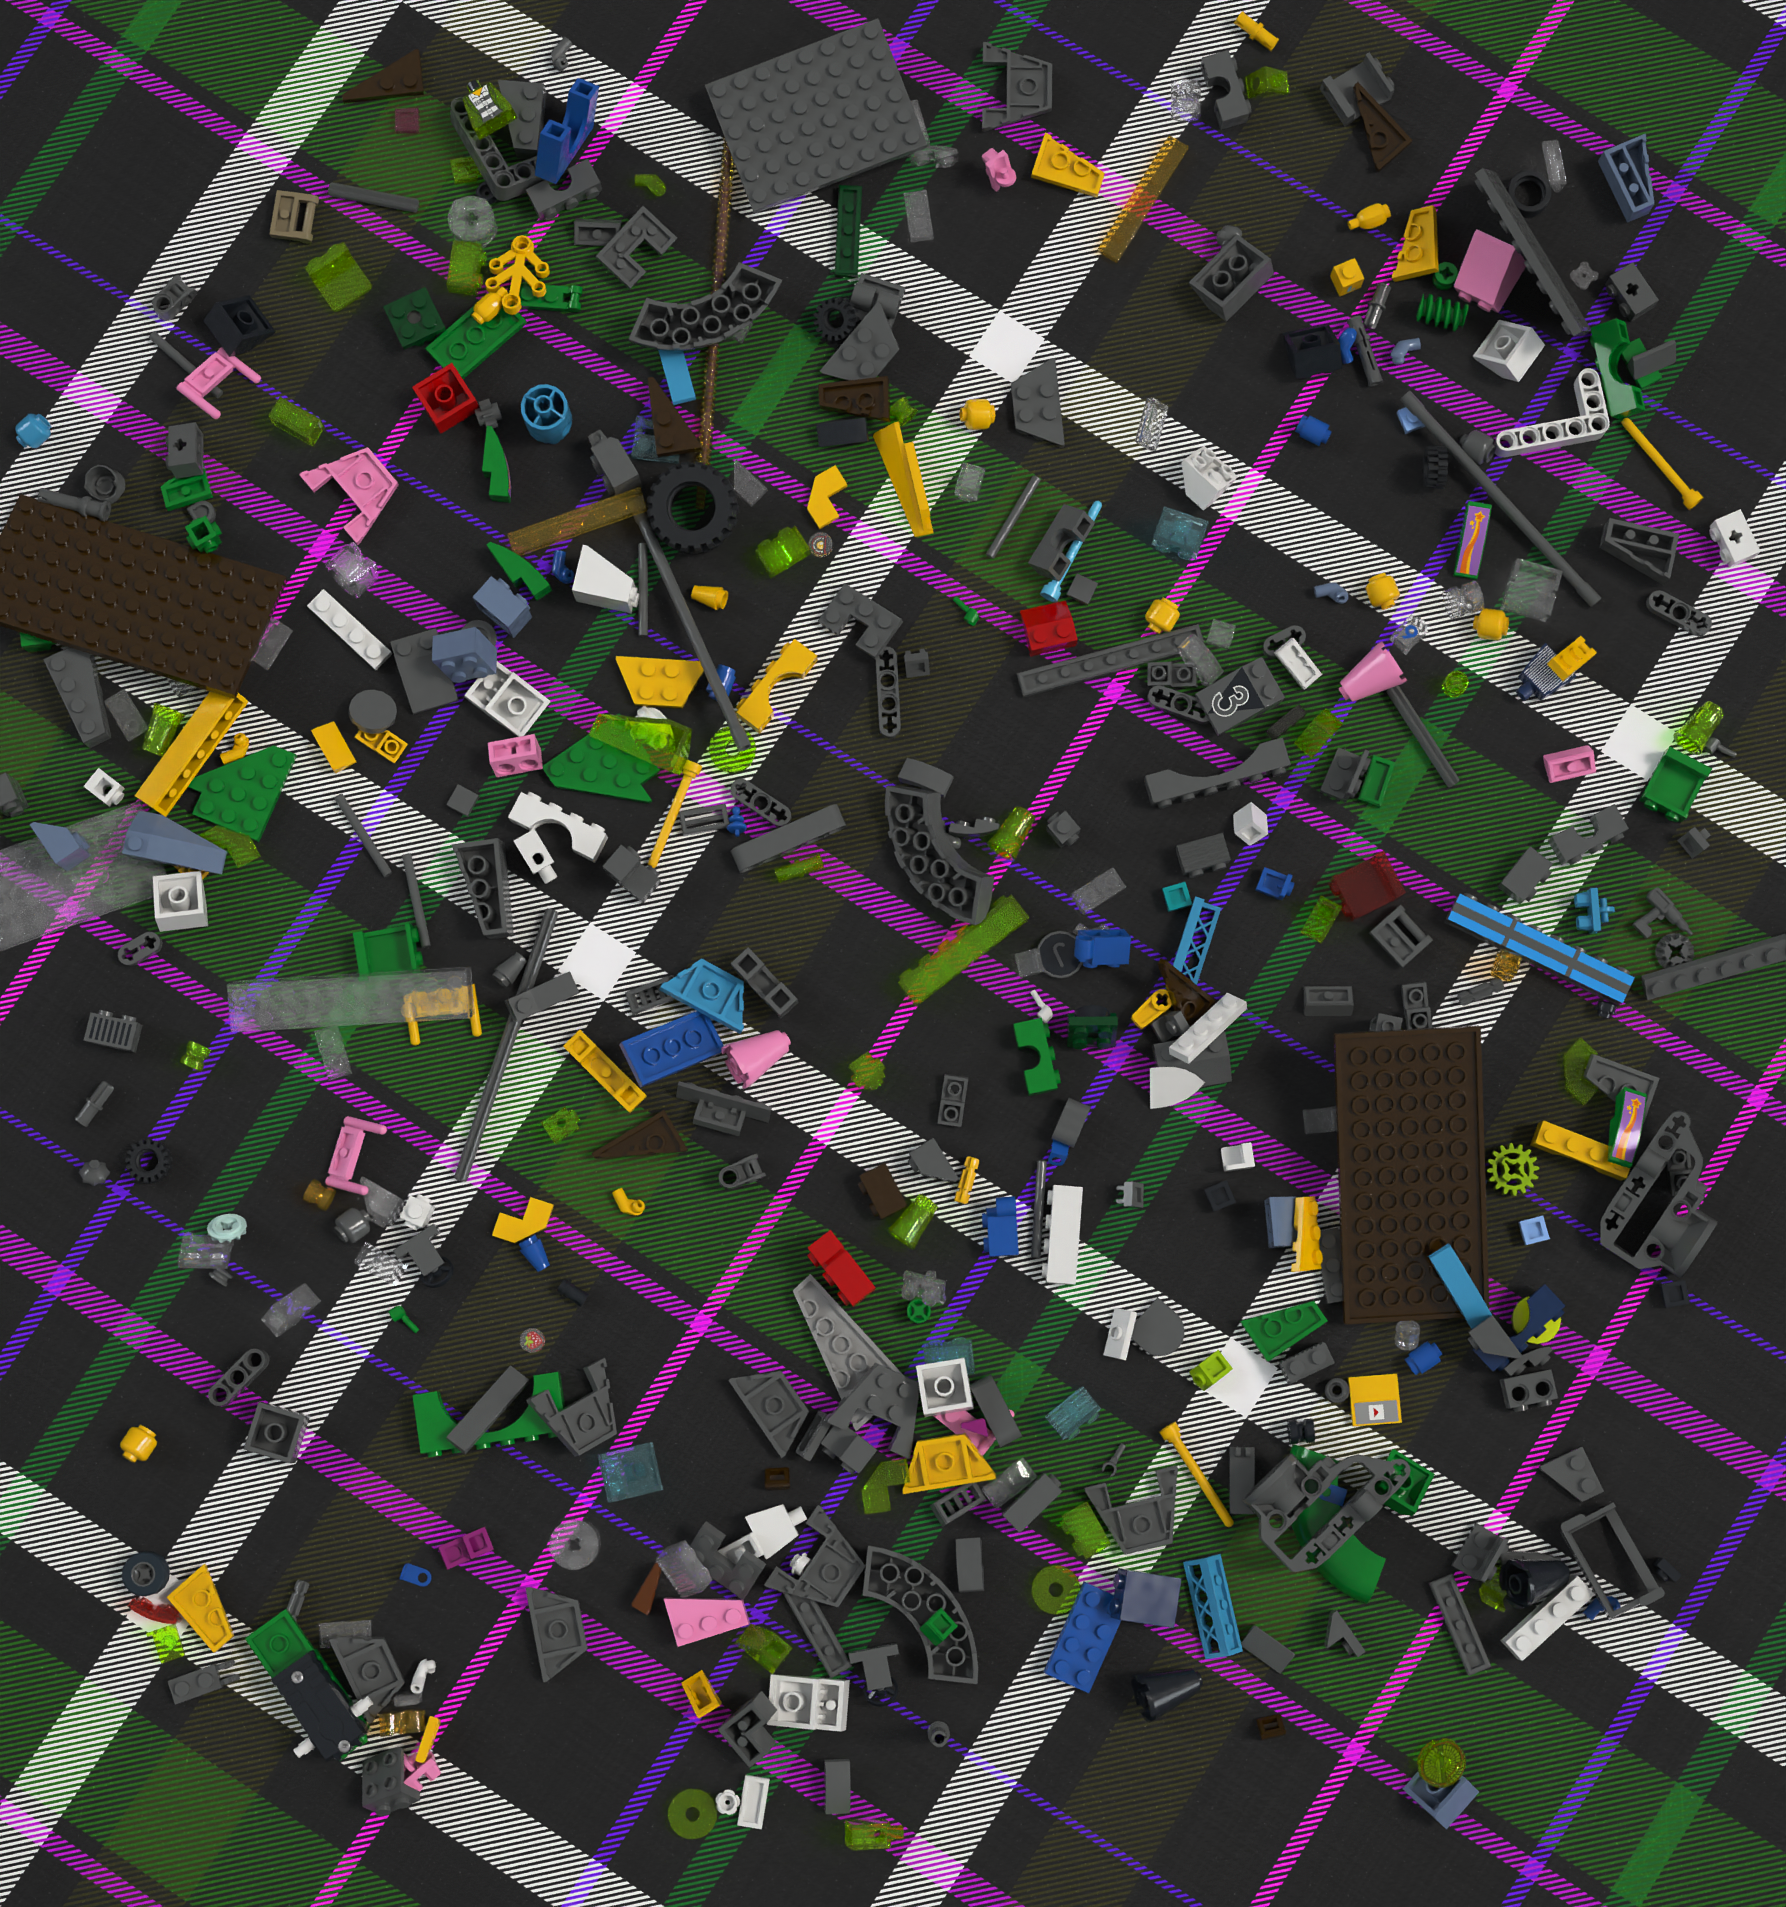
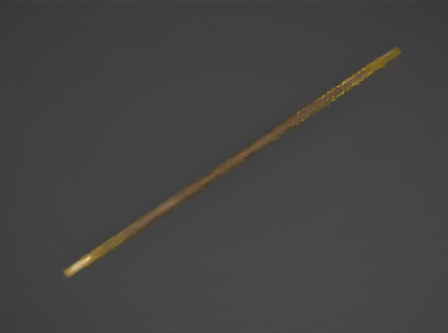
M725 137L722 138L725 143L722 144L724 149L721 152L724 155L721 157L723 162L720 165L723 168L720 169L722 175L719 176L722 181L719 182L721 188L718 189L721 194L718 195L720 201L717 202L720 207L717 208L719 213L716 215L719 220L716 221L718 226L715 228L718 233L715 234L717 239L714 241L717 246L714 247L716 252L713 253L716 259H713L715 265L712 266V269L715 271L712 272L714 278L711 279V282L714 284L711 285L713 291L710 294L721 288L722 284L725 283L723 278L726 276L723 271L726 270L724 265L727 261L724 258L727 257L725 252L728 251L725 245H728L726 239L729 238L727 234L729 228L727 226L730 225V222L727 220L731 218L728 214L731 212V209L728 207L732 205L729 201L732 199V196L729 194L733 192L730 187L733 186L731 181L734 178L731 175L734 173L732 168L735 165L732 163L733 158ZM718 343L707 346L708 350L705 351L708 356L705 357L707 363L704 364L707 368L704 370L706 376L703 377L706 381L703 383L705 389L702 390V393L705 394L702 396L704 402L701 403V406L704 408L700 410L703 413L700 419L703 421L699 423L702 428L699 429L701 435L698 438L701 440L700 444L703 451H698L700 454L697 455V458L699 459L698 462L708 466L711 465L708 460L711 459L709 454L712 450L709 447L712 446L710 440L713 437L710 434L713 433L711 427L714 426L711 421L714 420L712 414L715 413L712 408L715 407L713 401L716 400V397L713 395L716 394L714 388L717 387V384L714 382L718 380L715 377L718 374V371L715 369L719 367L716 364L719 361V358L716 356L720 354L717 351L720 348ZM696 486L695 509L704 510L706 489Z

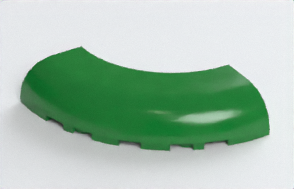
M1292 1444L1290 1451L1308 1470L1317 1461H1322L1326 1457L1295 1444ZM1331 1458L1336 1464L1340 1462L1338 1460ZM1338 1476L1332 1481V1485L1338 1486ZM1308 1479L1304 1484V1488L1308 1493L1312 1494L1316 1491L1317 1485L1315 1481ZM1327 1488L1322 1495L1325 1497L1330 1496L1331 1490ZM1318 1497L1298 1515L1291 1526L1300 1547L1340 1509V1505ZM1341 1517L1343 1523L1336 1528L1338 1531L1343 1527H1348L1343 1517ZM1353 1534L1329 1559L1316 1569L1338 1590L1357 1601L1367 1604L1376 1588L1386 1559L1365 1547ZM1318 1548L1313 1553L1306 1552L1310 1562L1315 1563L1314 1556L1321 1552Z

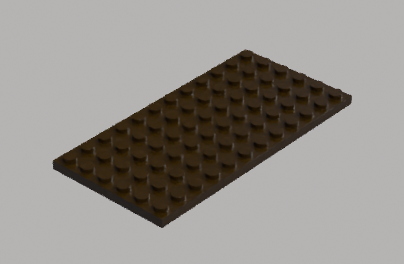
M20 494L0 535V626L233 699L237 697L287 583L286 576L219 555L206 553L205 551L200 552L196 548L192 549L190 546L106 520L103 522L96 517L88 515L84 517L77 511L39 502L35 498Z
M1481 1026L1333 1033L1343 1323L1362 1324L1465 1318L1445 1288L1428 1257L1447 1244H1450L1489 1309Z

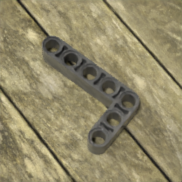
M465 97L453 99L450 111L451 123L496 199L501 201L512 199L527 193L526 189L545 180L535 176L537 156L508 167L481 119L478 120L479 116L475 112L474 107L471 106L470 109L471 102L468 99L466 101Z

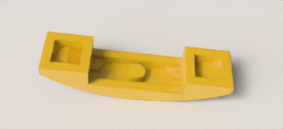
M581 1030L563 1045L629 1113L647 1097Z

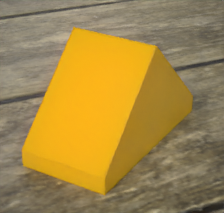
M703 1670L681 1682L698 1719L721 1705L722 1702Z

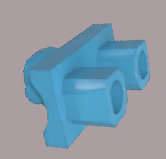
M1590 888L1586 892L1574 896L1575 908L1587 907L1588 916L1576 917L1577 930L1589 931V934H1597L1598 931H1601V922H1609L1608 914L1614 913L1615 908L1607 907V898L1600 899L1599 907L1598 888Z

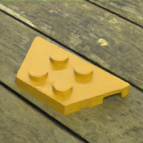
M616 656L617 664L635 706L682 709L704 671L700 661Z
M966 1433L919 1440L915 1446L903 1487V1494L996 1479V1474Z

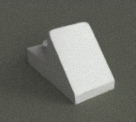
M753 1532L718 1550L719 1553L737 1564L746 1550L757 1558L764 1555Z

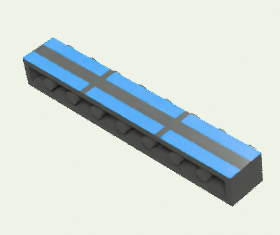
M1464 893V895L1459 894L1456 897L1444 923L1610 1003L1619 1006L1624 1002L1635 978L1629 975L1630 972L1627 969L1619 966L1614 968L1608 965V961L1602 957L1595 956L1593 958L1585 954L1586 950L1579 946L1573 945V947L1564 944V940L1558 936L1551 935L1549 937L1543 934V930L1535 925L1530 924L1527 926L1520 923L1521 919L1514 915L1508 914L1506 916L1499 913L1497 907L1491 904L1483 905L1477 902V898L1473 895Z

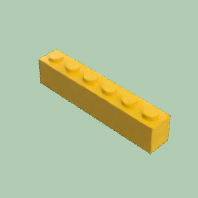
M209 692L135 796L166 817L249 701L239 693L236 699Z

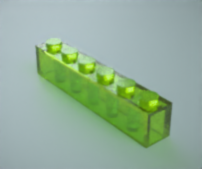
M1012 894L1007 898L1003 895L993 903L995 907L987 913L981 923L978 925L972 924L970 927L967 924L956 932L957 937L952 941L946 939L937 946L939 951L934 955H925L918 961L919 966L913 971L909 968L899 976L901 980L898 982V986L915 1007L1028 921L1029 916Z

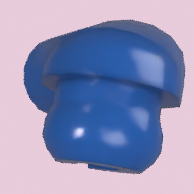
M1354 328L1344 330L1338 339L1343 364L1353 361L1350 348L1357 336Z
M555 550L552 573L560 582L568 584L574 579V572L564 565L566 552Z
M1606 1596L1614 1611L1621 1607L1617 1598ZM1595 1598L1582 1613L1592 1621L1600 1611L1604 1610L1597 1598Z

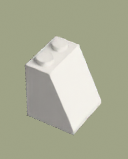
M583 545L572 588L576 602L632 613L633 607H637L639 601L638 588L635 587L633 579L589 546Z

